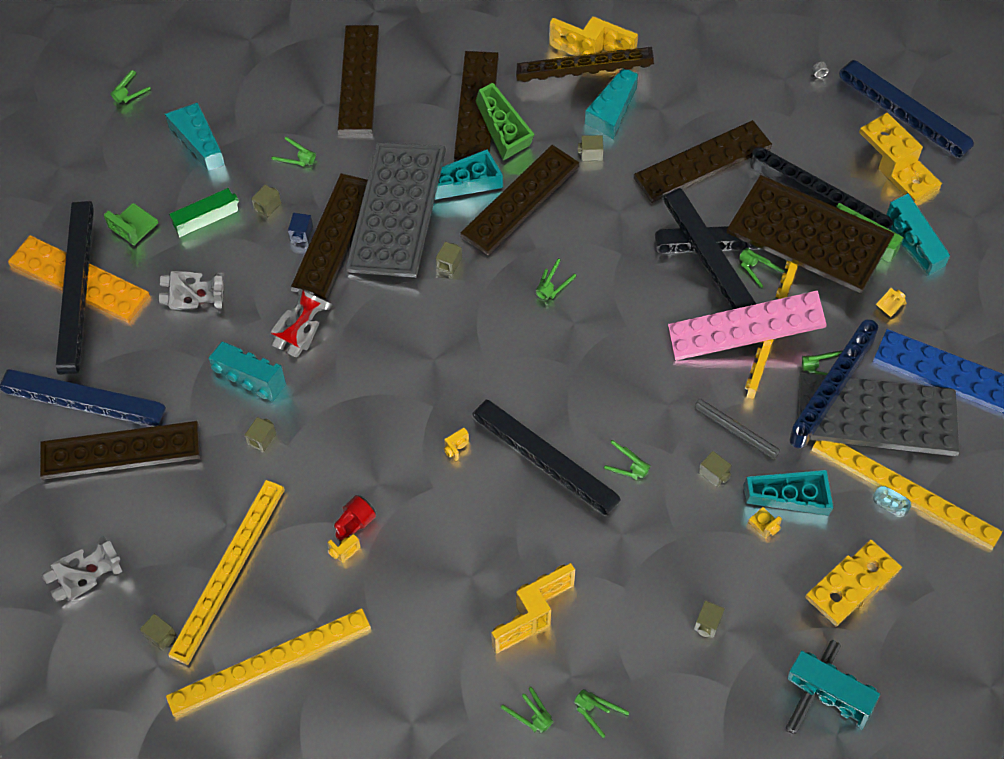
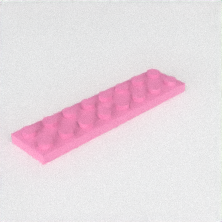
M818 291L668 324L676 360L827 327Z

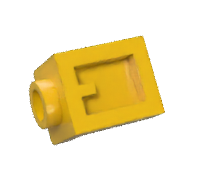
M890 288L876 306L891 318L902 305L905 306L907 304L906 296L897 289L895 291Z
M465 428L444 439V451L455 462L459 460L457 449H462L469 442V434Z
M762 507L748 520V523L766 539L770 534L774 536L781 529L780 523L782 518L778 516L775 519Z
M354 534L343 539L339 547L331 539L327 542L329 547L328 553L333 559L336 560L338 558L342 563L361 548L359 539Z

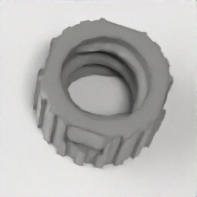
M818 62L813 65L812 72L816 78H822L828 74L829 69L825 62Z

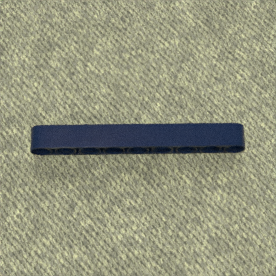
M850 61L839 71L843 81L955 157H963L974 146L973 140L968 135L858 61Z
M864 320L834 363L793 425L789 439L792 446L796 448L805 447L873 344L878 330V324L875 321Z
M10 369L6 370L0 383V390L10 395L150 426H159L166 410L163 404L156 401Z

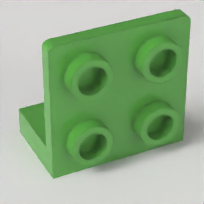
M134 203L120 215H114L109 210L104 214L108 228L133 246L159 223L156 218Z

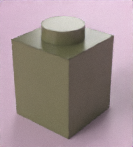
M603 135L581 136V143H578V154H581L582 161L603 160Z
M264 185L251 198L254 209L266 217H269L281 204L279 192L267 185Z
M445 241L436 256V268L453 274L462 259V248L457 244Z
M257 417L245 433L247 444L264 452L276 435L274 424L268 419L263 420Z
M712 451L700 464L699 473L718 487L721 482L725 483L730 478L732 465Z
M705 601L694 630L698 631L702 636L714 638L725 608Z
M153 614L140 628L143 636L162 651L175 640L176 633L173 627L156 614Z

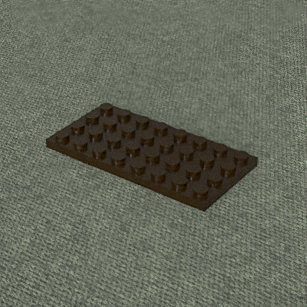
M762 175L757 179L727 228V233L861 294L895 234Z

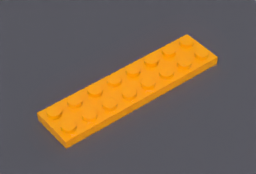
M29 235L8 260L9 265L63 291L67 253ZM89 264L86 303L129 323L149 298V292Z

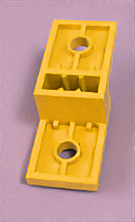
M593 16L584 29L552 18L550 21L549 46L567 52L570 55L579 56L601 53L603 50L612 52L637 48V33Z
M885 113L860 128L859 133L882 155L878 169L904 195L908 193L914 203L941 188L942 183L918 160L923 146L891 115ZM881 132H886L889 135H882ZM912 180H918L920 184L913 183Z
M870 540L852 558L848 555L806 594L805 598L837 627L857 607L861 609L902 569V566L874 541ZM867 564H875L878 570L870 571L867 568ZM830 594H839L841 600L838 602L833 601L830 598Z
M571 563L566 566L560 565L551 574H543L535 582L524 584L518 588V591H516V607L520 614L515 616L511 622L496 626L491 632L492 648L496 654L551 625V608L546 600L574 586L575 569Z

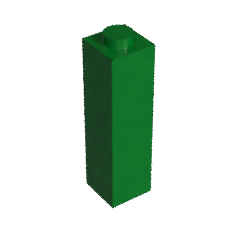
M229 188L174 211L169 215L179 237L237 212L239 200L236 194H232Z

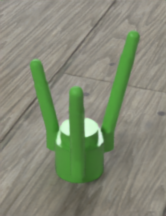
M131 70L121 83L110 92V95L117 103L122 101L127 103L130 99L149 91L151 87L127 96L129 92L125 86L136 74V71Z
M285 137V140L300 149L297 156L300 161L271 157L272 160L305 167L306 164L312 165L316 158V153Z
M746 248L739 257L742 261L741 266L747 270L760 288H763V284L749 268L750 265L753 267L760 261L781 273H785V270L772 264L770 260L756 254L749 248Z
M560 258L555 262L547 279L548 269L544 270L536 289L537 296L543 300H548L549 297L554 299L555 295L576 277V274H573L558 288L553 289L554 285L550 280L561 261Z
M842 350L815 356H802L803 371L827 375L828 373L815 371V369L819 368V359L838 356L842 353Z
M611 440L612 445L634 461L630 467L632 472L607 465L604 466V469L630 476L635 480L638 477L643 479L651 465L641 460L627 447H622L614 440Z
M529 687V691L540 710L537 709L526 694H522V697L535 713L531 718L533 723L505 705H501L503 710L529 726L534 733L537 730L543 733L554 722L532 687Z
M585 689L581 690L574 701L579 706L577 711L587 719L602 738L605 737V734L586 710L591 711L596 706L606 713H610V709L605 707L608 706L618 712L629 715V711L596 696L592 692L589 693Z

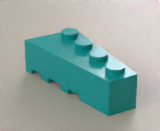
M622 68L585 110V124L614 140L616 131L637 89L638 74Z
M198 102L165 114L168 127L176 133L177 137L186 144V147L195 154L196 158L208 171L225 165L221 150Z
M488 149L443 166L435 200L503 188V174Z
M907 193L892 201L886 215L893 220L891 231L904 237L901 245L928 275L945 267L950 254L910 195Z
M223 341L208 358L211 369L214 372L226 375L232 382H239L245 389L257 392L263 399L274 401L286 386L281 365L277 363L274 366L270 365L269 360L265 358L258 360L254 354L250 352L244 354L240 348Z
M827 470L750 476L746 478L743 484L747 504L827 516L834 509Z
M802 650L789 671L787 678L810 695L815 693L819 695V699L825 705L837 707L841 711L840 715L844 718L852 717L858 721L856 726L862 730L880 697V693L873 686L860 683L851 674H844L838 671L834 665L824 663L818 660L814 654L806 653Z

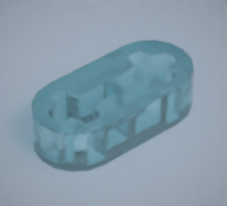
M886 486L876 489L873 500L878 506L899 517L906 516L909 513L911 502L908 498ZM882 494L886 495L884 499L880 498ZM900 504L904 505L902 510L898 508Z

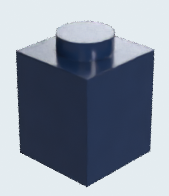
M293 213L288 228L290 241L308 243L313 227L311 215Z

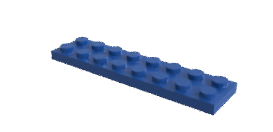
M889 329L886 330L874 357V363L935 387L955 389L958 396L1004 413V374Z

